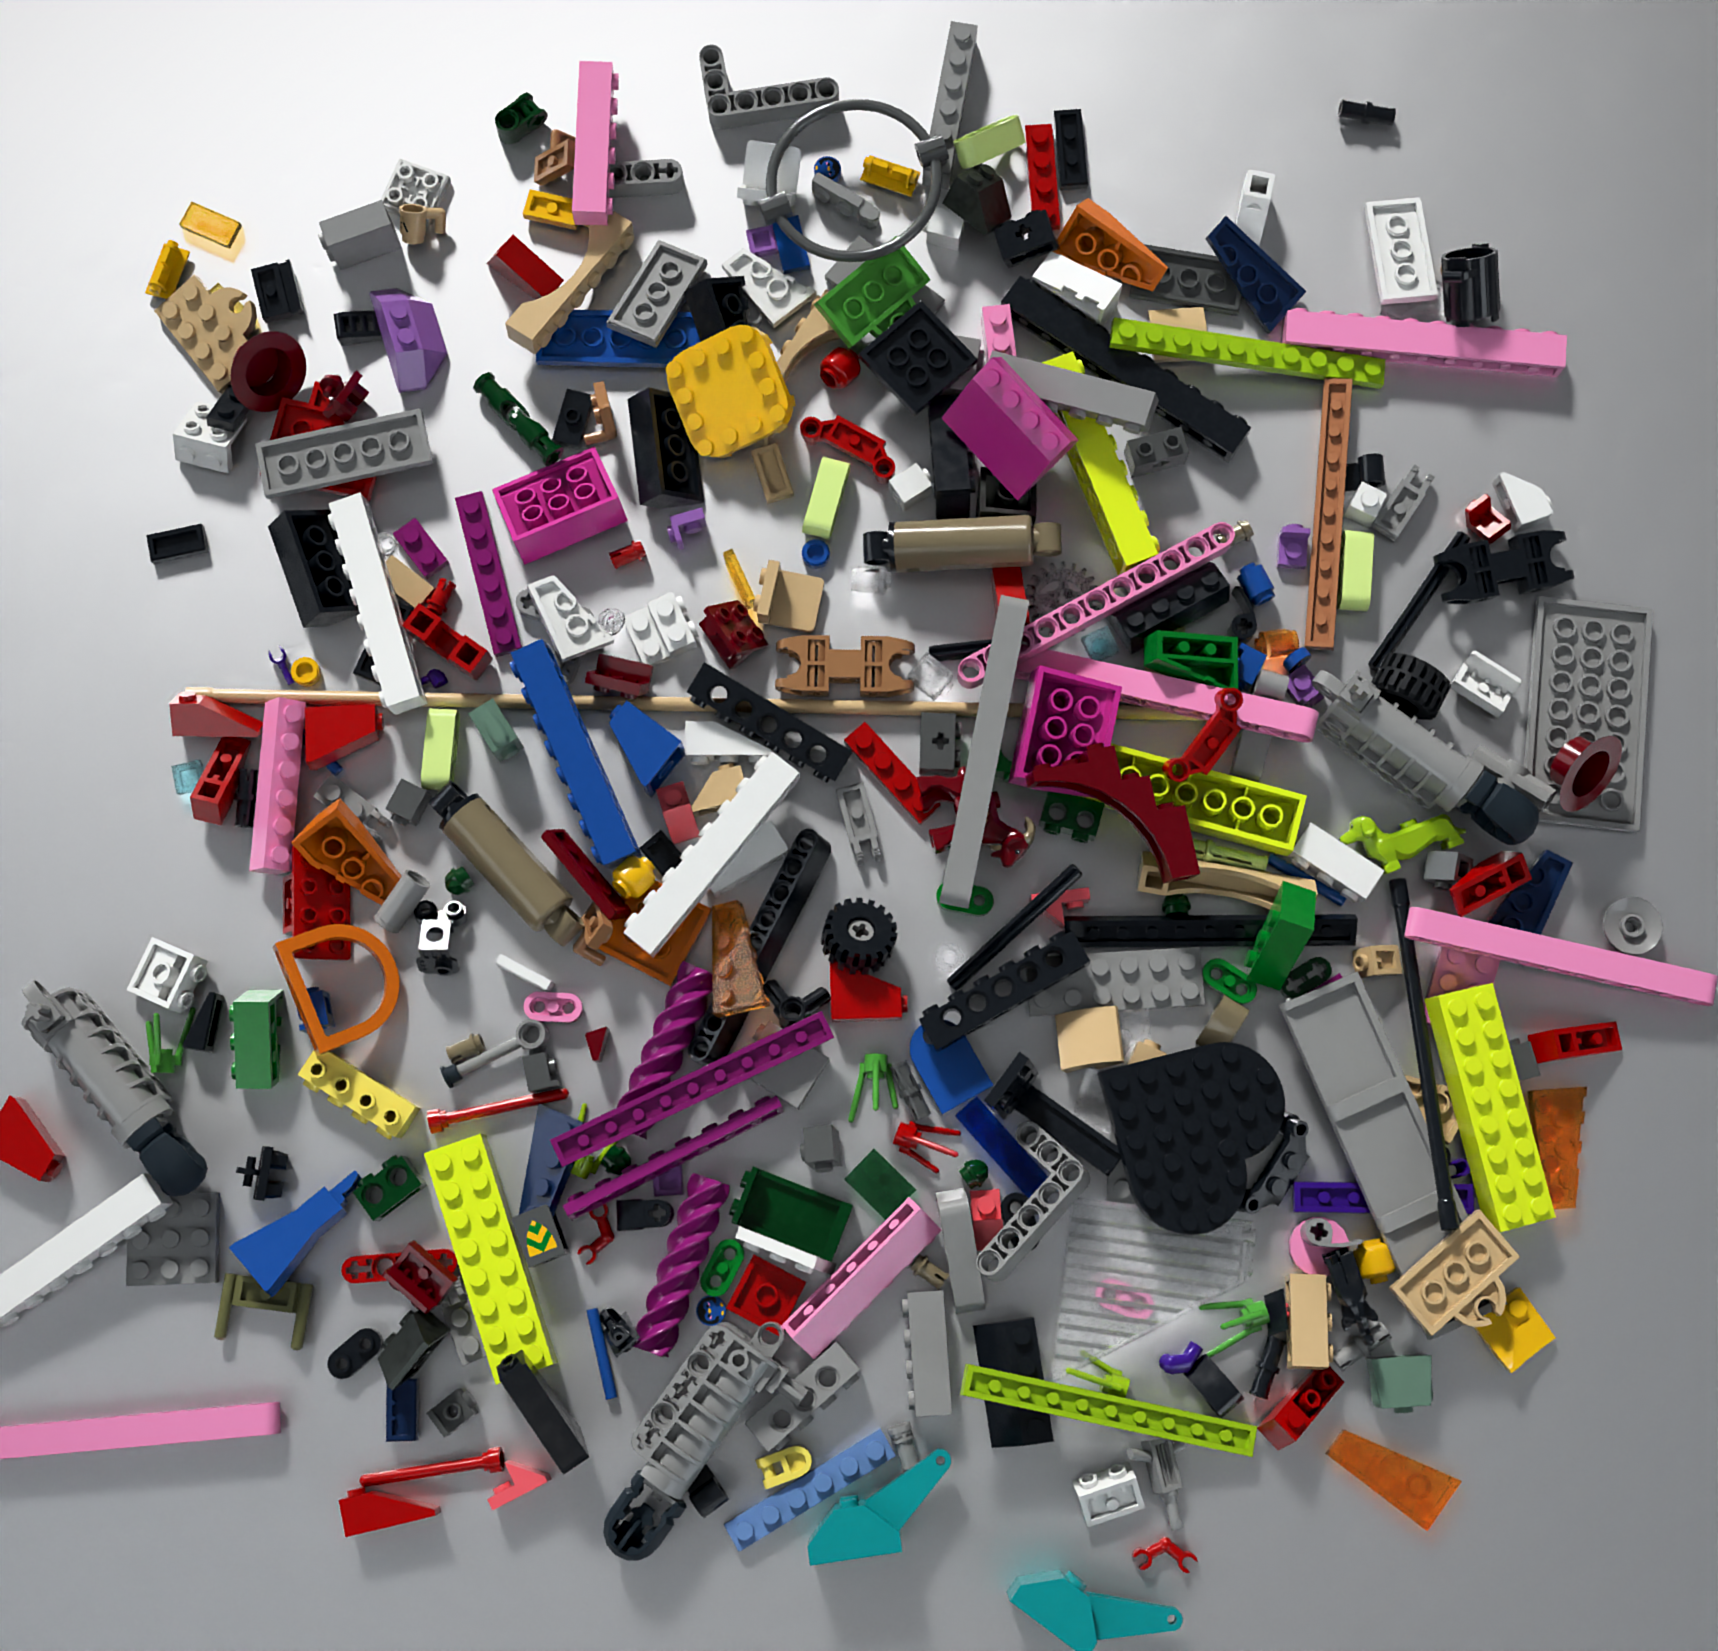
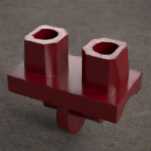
M357 370L344 383L339 375L328 374L321 379L320 387L323 395L327 398L333 397L322 412L328 419L335 413L343 421L347 422L358 410L356 406H359L369 394V391L358 383L363 375Z

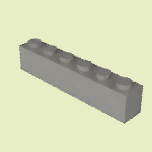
M955 21L950 23L929 134L930 137L941 134L945 141L949 159L941 161V188L948 190L956 154L953 141L959 138L978 25ZM930 166L923 168L922 185L931 186Z
M992 350L990 359L992 357H1002L1052 412L1057 413L1058 410L1067 411L1069 416L1080 420L1090 417L1096 419V423L1107 427H1112L1113 424L1123 426V430L1133 434H1139L1140 431L1149 432L1159 401L1156 392Z

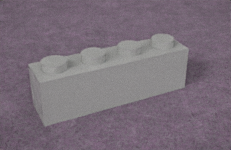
M943 1290L907 1292V1299H902L903 1317H909V1329L904 1330L905 1348H911L912 1359L906 1360L907 1379H913L914 1391H908L909 1410H915L916 1417L951 1415L952 1404Z

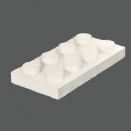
M1421 197L1366 202L1364 211L1381 305L1436 300L1438 290Z

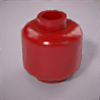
M843 347L833 349L820 363V377L828 387L833 389L846 388L861 372L858 355L853 350Z

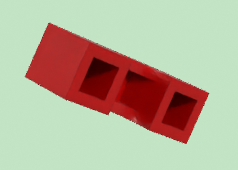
M418 603L402 624L410 636L475 681L479 679L493 660L488 650L468 636H462L454 631L442 618Z

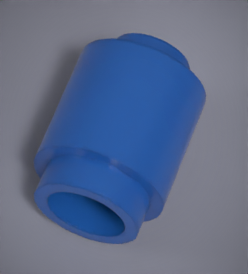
M1253 562L1239 570L1240 575L1237 577V580L1249 601L1253 602L1255 607L1275 597L1273 592L1275 588L1262 564L1256 566Z

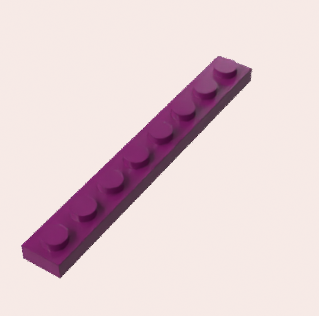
M777 1095L772 1098L765 1096L754 1103L755 1107L745 1112L743 1109L733 1112L728 1116L726 1122L720 1125L717 1123L710 1124L701 1130L702 1134L692 1139L688 1136L677 1141L675 1148L664 1152V1150L655 1152L648 1157V1162L640 1166L633 1164L621 1171L622 1175L613 1180L605 1178L594 1185L595 1189L587 1193L581 1191L570 1196L567 1199L568 1203L562 1205L567 1216L573 1221L676 1166L682 1165L783 1113V1107Z

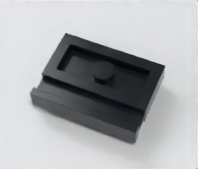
M290 259L285 260L286 262L278 264L276 262L251 269L262 318L265 323L292 317V314L304 313Z

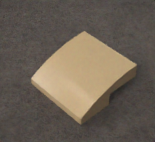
M1203 307L1148 310L1149 323L1207 331ZM1152 354V359L1155 363L1193 361Z
M1117 1006L1085 1008L1055 1015L1062 1071L1068 1073L1091 1066L1101 1069L1124 1063Z

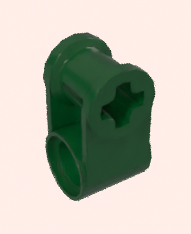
M530 93L521 94L514 102L499 111L495 116V125L500 141L508 145L519 142L531 131L539 128L546 121L548 113L545 109H540L536 105ZM507 125H512V126H513V127L508 128V129L504 128V127L507 126Z

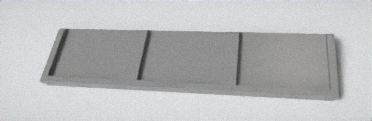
M1357 971L1294 999L1287 998L1286 1002L1279 1005V1008L1381 1237L1389 1249L1397 1273L1401 1277L1453 1230L1441 1231L1437 1207L1438 1197L1427 1124ZM1451 1180L1453 1199L1456 1203L1460 1225L1468 1215ZM1485 1299L1478 1305V1311L1482 1316L1492 1312L1490 1302ZM1452 1318L1433 1336H1428L1425 1331L1424 1333L1427 1340L1440 1338L1442 1335L1463 1326V1324Z

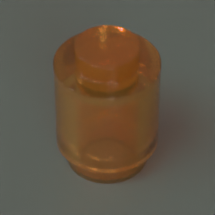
M1288 628L1259 632L1258 638H1255L1254 647L1256 650L1267 655L1265 660L1287 657L1299 649V639L1297 632Z

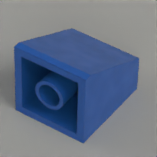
M626 700L622 706L619 704L614 708L609 716L611 719L609 725L646 794L652 798L656 793V789L661 787L683 759L685 749L681 740Z

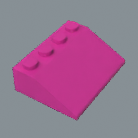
M992 357L971 379L942 417V420L1017 501L1079 441L1002 357Z
M595 446L492 489L524 565L628 521L620 499Z
M1042 665L1034 669L1030 673L1008 783L1027 787L1025 776L1036 765L1050 763L1051 767L1062 766L1061 762L1070 759L1079 760L1078 756L1086 751V747L1089 745L1104 743V747L1111 746L1122 686ZM1055 787L1031 788L1035 790L1094 798L1089 795L1070 789H1062Z

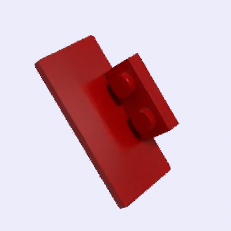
M292 845V873L283 877V934H289L294 937L326 925H350V885L345 882L343 884L336 880L332 874L312 866ZM346 940L326 941L293 953L294 959L347 961L351 958V942Z

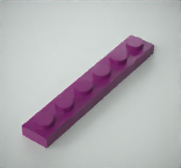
M482 491L456 497L455 501L495 657L507 655L522 648L485 497Z

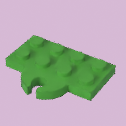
M903 246L886 256L865 261L818 300L814 306L850 349L868 333L877 338L893 324L894 319H899L916 305L912 296L931 279L906 247Z

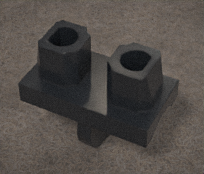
M262 1146L258 1170L255 1169L257 1157L248 1156L246 1168L237 1167L236 1173L244 1174L242 1186L252 1187L253 1175H257L253 1199L264 1201L265 1198H281L283 1182L268 1180L270 1168L286 1170L288 1154L275 1151L273 1147Z

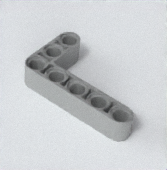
M709 44L704 46L699 52L708 118L710 124L716 129H728L800 118L815 108L839 101L838 83L830 77L729 92L722 49L717 45ZM709 61H717L714 64H708ZM714 85H720V86H721L720 88H717V89L711 88V87L714 86ZM825 93L832 94L830 97H823L822 95ZM799 97L805 98L804 101H796L795 99ZM772 101L778 102L777 105H769ZM746 105L752 106V108L748 110L742 109V107ZM717 110H725V112L721 114L715 113V111Z
M1033 1121L1022 1122L1017 1127L1015 1132L1016 1141L1051 1174L979 1253L976 1260L977 1269L981 1274L994 1282L1003 1281L1090 1184V1174L1085 1167ZM1036 1132L1037 1138L1035 1141L1026 1143L1028 1135ZM1053 1151H1058L1056 1160L1047 1162L1048 1155ZM1072 1171H1080L1079 1177L1075 1181H1068V1176ZM1059 1192V1199L1053 1204H1048L1049 1196L1052 1193ZM1036 1214L1039 1215L1037 1224L1031 1227L1028 1226L1030 1217ZM1019 1237L1018 1245L1013 1249H1008L1010 1239ZM994 1259H998V1267L994 1271L988 1272L989 1263Z

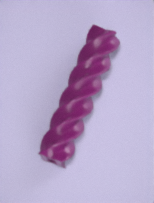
M685 961L680 964L677 971V983L670 988L666 995L665 1010L658 1015L654 1022L653 1037L643 1046L641 1064L631 1073L629 1091L621 1097L617 1108L671 1082V1076L682 1065L683 1049L691 1043L695 1035V1022L706 1011V996L718 984L719 978ZM654 1124L633 1134L647 1140L646 1131L651 1129Z
M693 1173L687 1183L688 1198L682 1202L677 1211L678 1226L670 1233L667 1239L668 1255L658 1265L656 1272L658 1284L648 1293L646 1299L648 1313L639 1320L636 1326L640 1338L634 1347L660 1357H669L668 1353L674 1348L679 1337L678 1324L685 1318L689 1309V1294L698 1284L699 1265L708 1255L709 1237L718 1227L720 1220L719 1208L726 1202L729 1196L730 1185Z

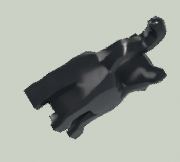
M1343 1247L1322 1254L1324 1263L1330 1271L1337 1299L1341 1305V1326L1343 1330L1347 1331L1353 1324H1357L1364 1345L1372 1346L1375 1341L1367 1319L1371 1321L1379 1319L1375 1310L1365 1300L1368 1293L1353 1252L1349 1251L1347 1247Z

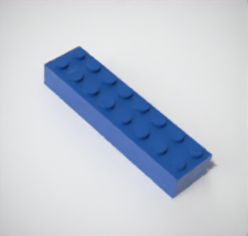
M540 639L511 652L510 654L514 661L509 662L515 677L519 678L520 682H523L525 685L521 692L527 704H530L532 709L535 708L536 714L532 715L538 730L546 734L548 740L544 741L550 757H553L555 761L557 760L560 765L556 767V772L562 784L565 783L571 790V793L567 794L572 808L582 815L583 819L579 821L584 835L588 836L589 839L592 838L595 846L590 848L596 862L612 869L619 866L629 856H641L642 854L552 649L543 639Z

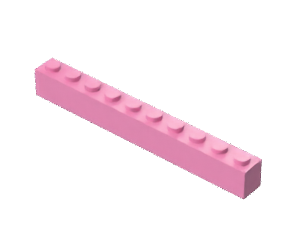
M1295 308L1288 310L1285 315L1281 343L1386 359L1385 362L1558 377L1566 367L1567 335H1559L1555 331L1530 332V330L1524 328L1515 330H1504L1499 326L1482 328L1474 327L1473 324H1470L1469 327H1456V325H1449L1444 321L1427 323L1419 322L1414 318L1395 320L1388 316L1373 318L1363 317L1359 313L1340 315L1333 311H1321L1318 313L1308 312L1304 308Z

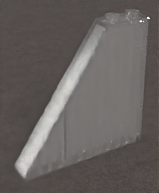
M1078 1197L1070 1206L1050 1379L1060 1380L1070 1375L1066 1373V1368L1079 1370L1247 1282V1277H1251L1253 1273V1259L1249 1258L1250 1246L1254 1247L1256 1242V1229L1252 1228L1253 1221L1231 1218L1221 1227L1208 1233L1191 1236L1177 1235L1167 1232L1154 1222H1150L1137 1205Z

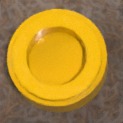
M299 658L291 667V676L300 686L311 687L320 680L321 668L311 658Z

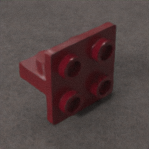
M735 600L711 605L703 610L706 617L699 623V626L729 669L736 668L753 651L765 649L769 645L764 638L762 630L756 626L749 616L747 608L740 601Z

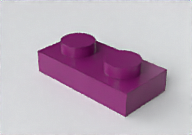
M416 518L393 533V536L426 579H429L450 564Z

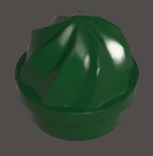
M462 865L456 870L453 867L445 877L447 891L455 895L468 893L470 891L469 888L475 885V883Z
M1184 894L1166 896L1162 904V911L1165 912V915H1189L1188 911L1191 909V903Z
M613 1145L603 1157L601 1165L606 1168L605 1171L608 1174L621 1175V1171L631 1165V1157L624 1147L618 1148Z
M977 1159L963 1162L964 1166L958 1169L959 1173L970 1189L977 1185L980 1188L988 1178V1166L983 1161Z

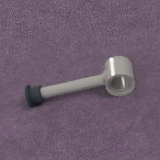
M533 1019L525 1020L517 1027L515 1038L459 1065L455 1063L446 1068L444 1066L440 1067L442 1076L448 1087L452 1088L454 1083L463 1079V1075L521 1047L522 1049L527 1048L530 1050L545 1047L550 1040L549 1029L539 1021ZM537 1027L540 1032L539 1039L534 1043H529L526 1037L529 1029Z

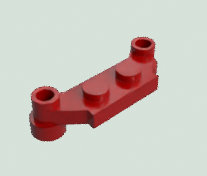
M839 415L834 420L821 422L816 417H807L801 422L800 433L807 444L815 445L818 442H825L873 469V474L880 484H888L889 480L894 477L895 463L891 458L887 457L884 449L886 446L885 440ZM886 471V472H888V473H887V474H881L880 472Z
M1224 688L1215 694L1216 711L1182 757L1172 758L1163 764V773L1170 780L1182 782L1189 775L1200 772L1203 775H1207L1242 729L1237 725V710L1243 704V695L1238 689ZM1226 695L1228 696L1227 703L1224 700ZM1174 765H1176L1175 773L1172 772Z

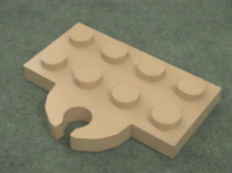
M194 274L156 308L154 312L217 391L223 394L228 385H231L230 374L234 355L239 347L249 340L247 337L254 330L257 320L256 307L249 300L244 304V308L240 313H235V304L238 301L245 300L248 295L231 287L221 288L211 293L202 280Z
M1480 1209L1475 1210L1459 1225L1460 1229L1449 1233L1389 1287V1290L1428 1336H1433L1452 1318L1460 1324L1469 1327H1482L1492 1324L1489 1318L1483 1317L1478 1311V1305L1483 1299L1490 1302L1492 1312L1496 1316H1501L1506 1304L1505 1287L1498 1276L1520 1256Z

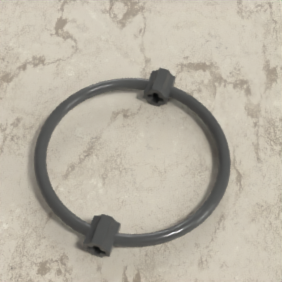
M846 99L831 102L803 115L781 136L771 154L767 167V198L758 201L767 226L777 222L790 240L813 255L838 262H862L877 259L905 246L929 222L941 193V161L949 159V154L941 134L930 137L918 121L890 104L869 99ZM852 110L877 112L902 123L919 139L920 142L914 143L919 163L923 168L930 166L931 186L926 204L918 218L906 231L885 244L855 251L837 250L821 246L803 236L787 219L793 216L785 192L777 194V173L781 159L789 144L803 129L825 116Z

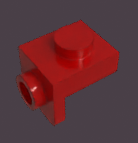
M1484 494L1477 500H1473L1465 509L1466 527L1481 539L1488 540L1489 545L1511 529V521L1491 507V498L1487 494Z

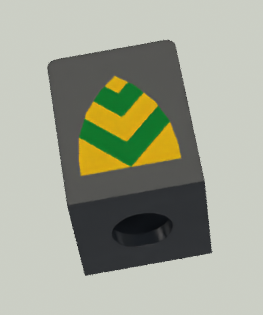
M545 1204L512 1217L511 1220L528 1268H534L570 1254L557 1214L555 1212L554 1216H552L548 1205Z

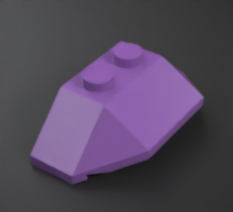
M398 288L370 291L369 295L376 313L398 393L426 389L447 355L433 304Z

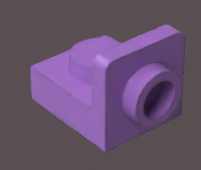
M698 508L669 516L672 526H668L667 531L671 543L677 542L678 549H684L680 533L694 534L701 531L702 527L707 526L703 509Z
M1288 524L1286 527H1282L1278 534L1277 544L1278 568H1306L1310 528H1303L1301 524Z
M1305 664L1288 675L1289 683L1286 692L1296 705L1306 706L1308 704L1312 708L1325 698L1312 686L1311 682L1315 677Z

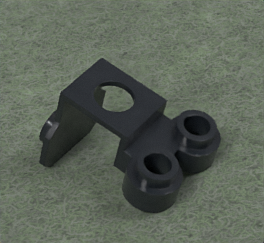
M428 900L420 901L414 910L415 919L421 925L418 947L420 957L416 959L418 969L425 974H438L442 976L455 974L460 968L458 960L450 956L448 949L450 933H454L455 927L461 926L466 922L468 918L466 907L463 903L453 900L445 905L443 911H438L433 902ZM427 933H444L443 938L437 942H431L426 938Z

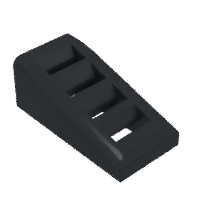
M374 310L334 313L336 336L341 346L383 340ZM368 321H373L374 331H369ZM356 323H361L362 331H357ZM350 324L351 332H346L345 325Z
M215 992L208 993L186 1036L183 1048L208 1053L213 1052L225 998L223 995Z

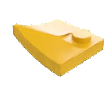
M1515 1287L1506 1294L1507 1304L1501 1316H1496L1493 1312L1483 1316L1489 1318L1492 1324L1473 1327L1509 1373H1513L1531 1356L1556 1338L1520 1287Z

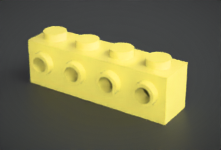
M313 1050L297 1074L305 1079L302 1083L304 1086L316 1093L321 1089L329 1094L327 1098L329 1102L341 1109L346 1105L354 1110L351 1116L364 1124H367L368 1120L378 1126L375 1131L389 1140L393 1136L402 1139L421 1109L332 1051L316 1056Z

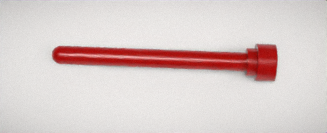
M558 1088L448 1113L446 1110L440 1111L439 1108L427 1111L429 1129L431 1134L444 1132V1128H448L449 1124L563 1100L569 1096V1091L566 1088Z
M502 1447L489 1448L487 1452L482 1453V1456L365 1474L360 1477L359 1483L363 1487L482 1468L484 1471H490V1473L503 1472L505 1469L504 1452Z

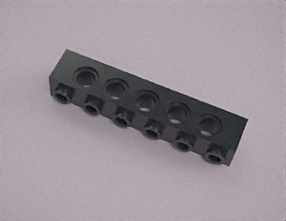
M705 662L687 690V693L692 695L690 698L691 702L705 709L706 705H709L717 710L714 714L716 717L728 724L731 720H734L741 725L739 729L741 732L753 739L757 734L766 740L763 745L776 753H779L781 749L790 754L788 760L801 768L805 764L815 769L813 775L826 783L830 779L836 781L853 753L852 750ZM719 686L724 687L727 691V698L722 703H716L712 698V691ZM742 701H747L752 706V713L747 718H741L736 711L737 705ZM766 716H772L777 722L776 729L771 733H767L761 728V721ZM790 731H797L801 735V744L796 748L789 747L785 741V737ZM814 746H822L825 749L826 758L824 761L814 762L811 759L810 751Z
M1064 930L1049 938L1050 944L1040 949L1039 945L1034 946L1024 953L1025 958L1015 963L1013 960H1010L998 968L1000 973L989 978L988 974L973 982L974 988L964 993L961 989L947 997L949 1002L943 1006L938 1007L935 1004L922 1012L924 1017L920 1018L919 1021L937 1053L1088 966L1090 959L1073 931L1067 934ZM1050 953H1057L1062 957L1063 962L1058 967H1051L1046 963V956ZM1024 968H1033L1037 972V978L1032 982L1024 981L1020 976V972ZM1000 982H1006L1011 986L1012 991L1008 996L1001 997L996 994L995 986ZM982 997L986 1001V1007L979 1012L973 1011L969 1006L972 998ZM950 1011H955L961 1016V1020L956 1026H948L944 1022V1016Z

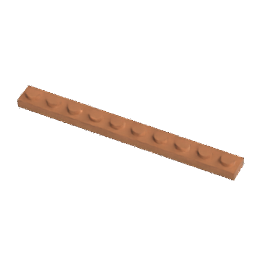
M1324 378L1304 646L1307 650L1334 651L1353 379Z

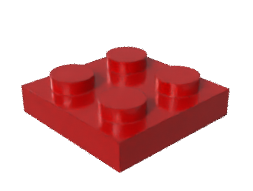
M753 1254L726 1309L760 1327L769 1321L782 1325L789 1318L807 1282ZM765 1328V1330L779 1336V1332L776 1328Z

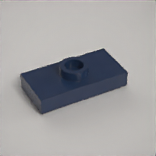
M410 1378L393 1391L387 1385L386 1442L417 1441L419 1378Z

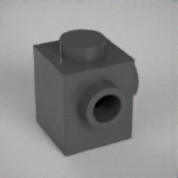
M1428 851L1423 867V879L1433 883L1435 889L1449 891L1453 885L1472 869L1474 859L1460 852Z
M832 1124L803 1128L804 1144L800 1145V1154L803 1162L819 1173L830 1172L833 1170V1167L842 1166L839 1131Z

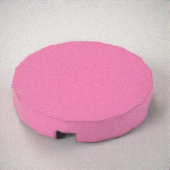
M1310 1217L1306 1219L1322 1218L1327 1220L1333 1229L1331 1243L1349 1242L1344 1229L1335 1221L1326 1217ZM1303 1220L1293 1230L1288 1241L1291 1259L1304 1273L1321 1274L1327 1277L1330 1275V1271L1324 1263L1322 1254L1343 1247H1318L1307 1244L1300 1234L1301 1226L1306 1221ZM1318 1224L1310 1229V1233L1315 1234V1240L1316 1237L1322 1236V1231L1318 1230Z

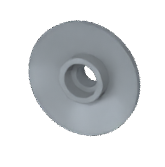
M1625 897L1615 901L1607 909L1603 919V929L1607 940L1615 949L1625 954L1639 955L1650 951L1657 945L1662 936L1663 923L1658 910L1650 902L1639 897ZM1627 922L1633 925V932L1626 930L1625 924Z

